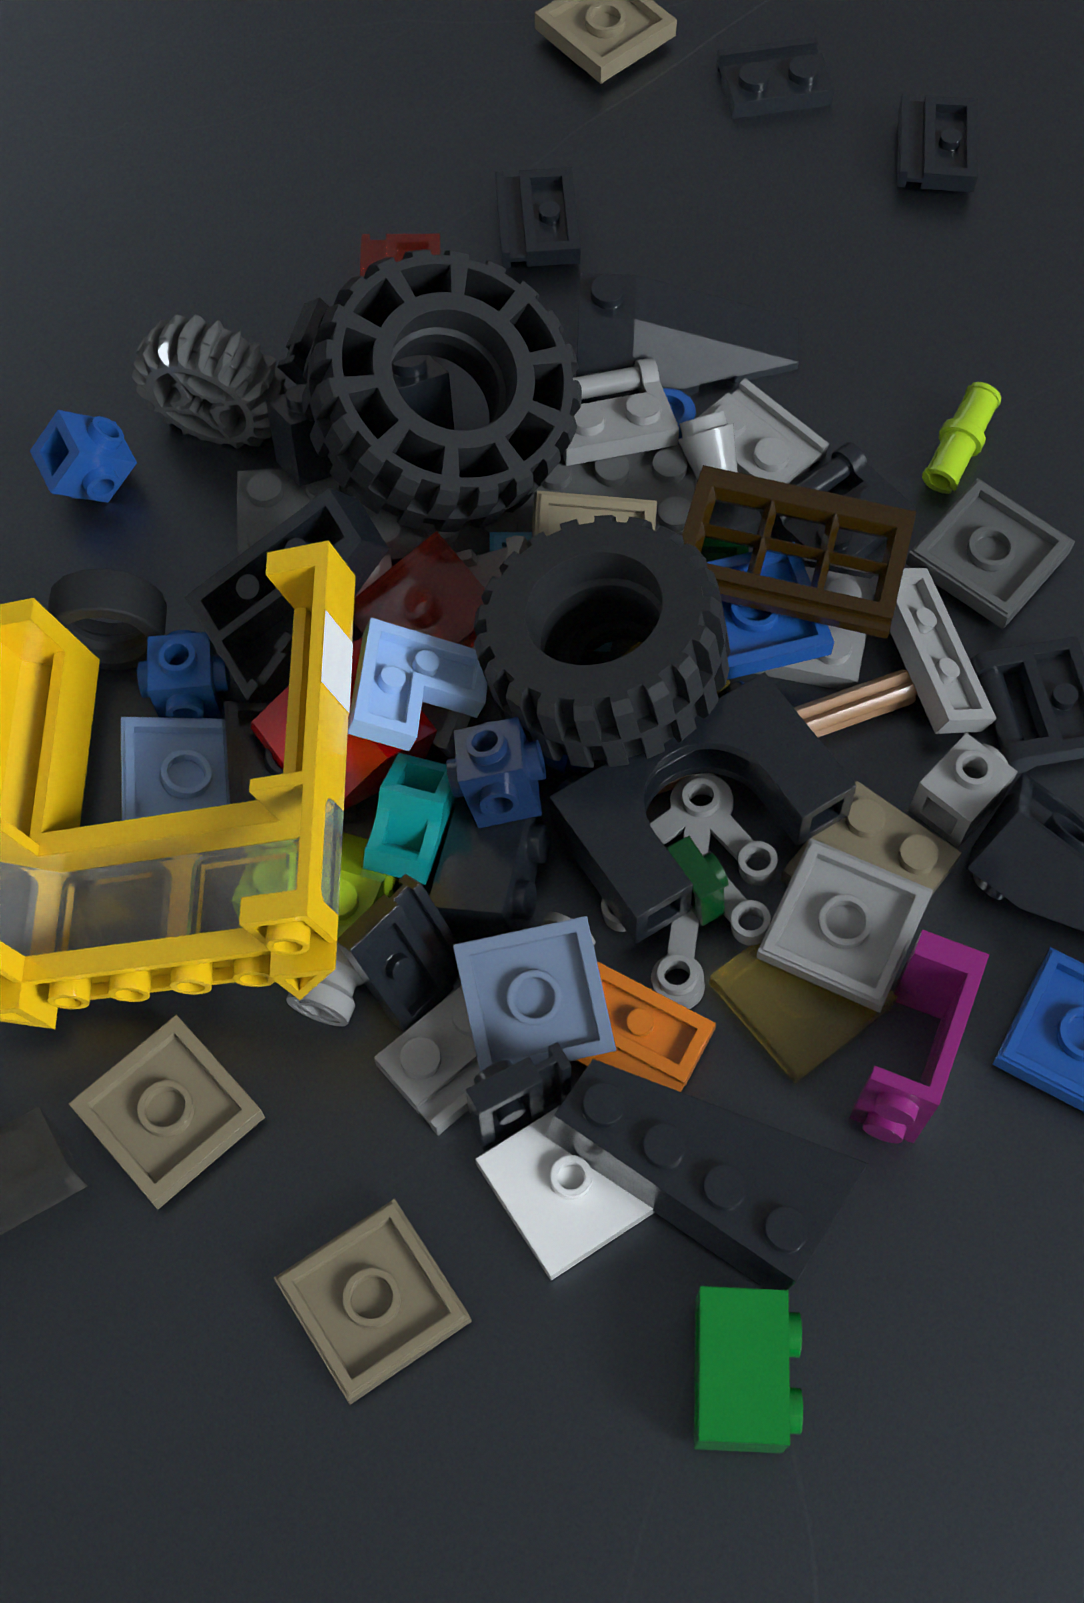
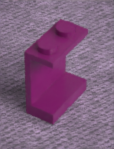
M922 929L898 978L891 1000L939 1018L941 1021L920 1083L874 1065L849 1117L863 1123V1130L866 1133L889 1143H901L903 1140L914 1144L940 1105L990 954Z

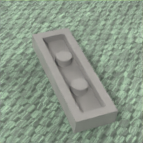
M904 568L890 633L935 734L982 732L997 718L927 568ZM875 575L868 581L873 594H875L879 577Z

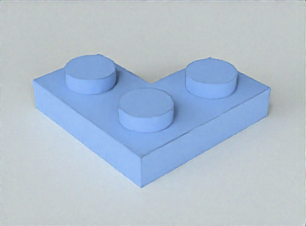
M371 617L363 632L348 720V734L409 751L417 738L422 702L477 718L486 702L488 684L477 659L476 650Z

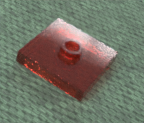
M436 531L354 598L353 622L362 634L372 617L472 648L477 638L473 629L475 612L480 605H484L481 595L485 588L438 531Z

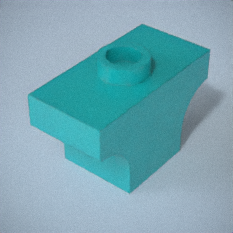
M398 753L380 786L377 813L370 838L365 847L363 869L397 878L407 874L421 884L426 885L444 847L457 798L454 797L450 788L446 764Z

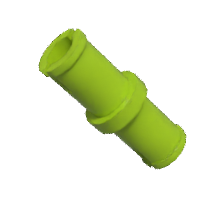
M973 382L971 386L968 385L954 417L947 419L943 423L938 436L940 444L928 467L922 473L924 483L934 491L945 494L951 493L952 490L956 491L959 486V480L971 457L977 456L981 452L986 440L984 431L1002 399L1000 393L993 386L984 382Z

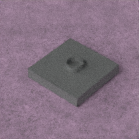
M977 478L909 552L906 564L911 568H927L936 585L1004 629L1068 556L1075 541Z

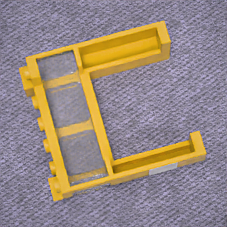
M329 540L267 552L266 576L294 608L283 774L250 779L249 792L257 799L254 801L80 827L100 659L35 598L0 604L1 1022L56 1029L58 1008L82 1009L89 1006L90 1000L113 998L125 1002H140L149 999L150 993L170 990L191 995L204 994L212 990V985L235 982L249 987H264L276 982L297 999L301 1000L336 969L348 715L350 713L355 574Z

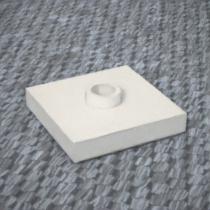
M560 1106L476 1158L477 1167L550 1281L655 1213L653 1208L592 1169L583 1158L571 1155L546 1137L553 1116Z

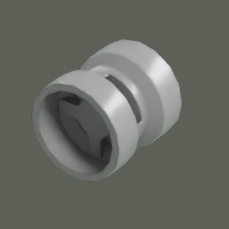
M337 945L336 969L301 1000L288 993L286 1001L294 1010L313 1020L333 1026H346L355 1008L352 998L355 988L364 982Z

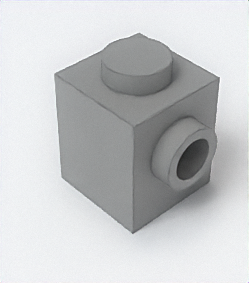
M966 733L921 780L908 811L958 849L1004 799L1018 771L1008 764L1005 757L996 748L987 744H981Z

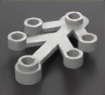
M710 773L692 774L681 779L672 790L670 796L671 809L650 823V826L661 842L665 845L684 832V838L690 835L703 855L709 851L710 835L712 834L738 861L739 873L745 882L755 886H762L771 882L777 873V853L771 845L761 841H753L731 816L733 795L728 784L720 777ZM699 795L710 796L713 799L706 806H696L690 802L693 797ZM753 857H763L770 863L767 868L760 871L752 870L746 865L747 861ZM728 879L729 886L724 888L725 914L723 915L731 923L734 937L745 945L762 943L771 923L769 910L758 901L747 900ZM602 899L601 909L606 925L615 931H626L617 917L610 913V907ZM692 909L672 922L668 954L658 960L651 973L653 991L688 1009L693 1008L700 1002L705 991L703 969L700 963L694 959L699 920ZM753 915L760 918L763 924L760 928L749 931L743 929L739 925V921L745 916ZM673 969H683L690 975L689 979L681 985L670 984L665 977Z

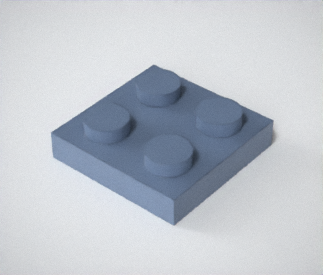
M587 916L453 945L480 1072L502 1060H510L512 1064H515L529 1056L533 1064L536 1065L548 1059V1046L556 1042L561 1046L568 1061L617 1051Z

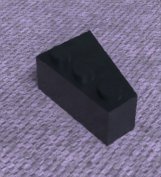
M331 488L326 489L185 596V599L247 700L272 702L289 686L294 608L266 576L267 552L329 540L355 574L356 596L389 550V547L358 498Z

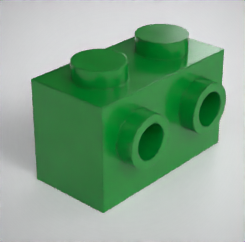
M700 1286L695 1299L694 1449L783 1453L790 1446V1434H801L803 1426V1396L801 1388L790 1387L789 1357L800 1358L802 1321L800 1312H789V1290Z

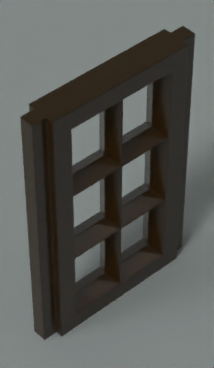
M703 465L682 536L684 545L686 543L691 544L700 553L705 538L753 548L747 572L707 563L708 569L714 572L721 601L887 639L897 602L916 511ZM715 501L763 512L757 535L709 524ZM776 515L825 525L820 549L770 538ZM838 529L887 539L882 562L833 552ZM766 551L816 562L811 586L760 575ZM829 565L879 576L874 599L868 600L824 590Z

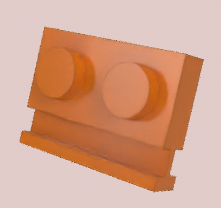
M597 961L617 1051L573 1061L587 1068L592 1059L682 1092L716 1028V1023Z

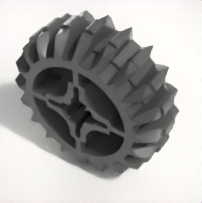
M175 314L171 321L160 319L156 327L151 329L148 336L142 339L136 351L138 356L134 362L135 368L131 376L138 384L136 392L142 398L149 400L147 407L151 411L161 413L164 416L163 422L165 424H174L182 429L183 435L189 433L198 437L199 440L211 441L218 445L230 444L236 449H239L245 443L250 446L260 447L264 439L270 438L272 433L266 400L286 394L288 390L284 385L286 376L280 370L275 369L276 359L272 356L263 355L260 352V343H250L241 337L240 330L235 333L225 329L219 320L214 324H208L198 315H195L190 321L184 316Z

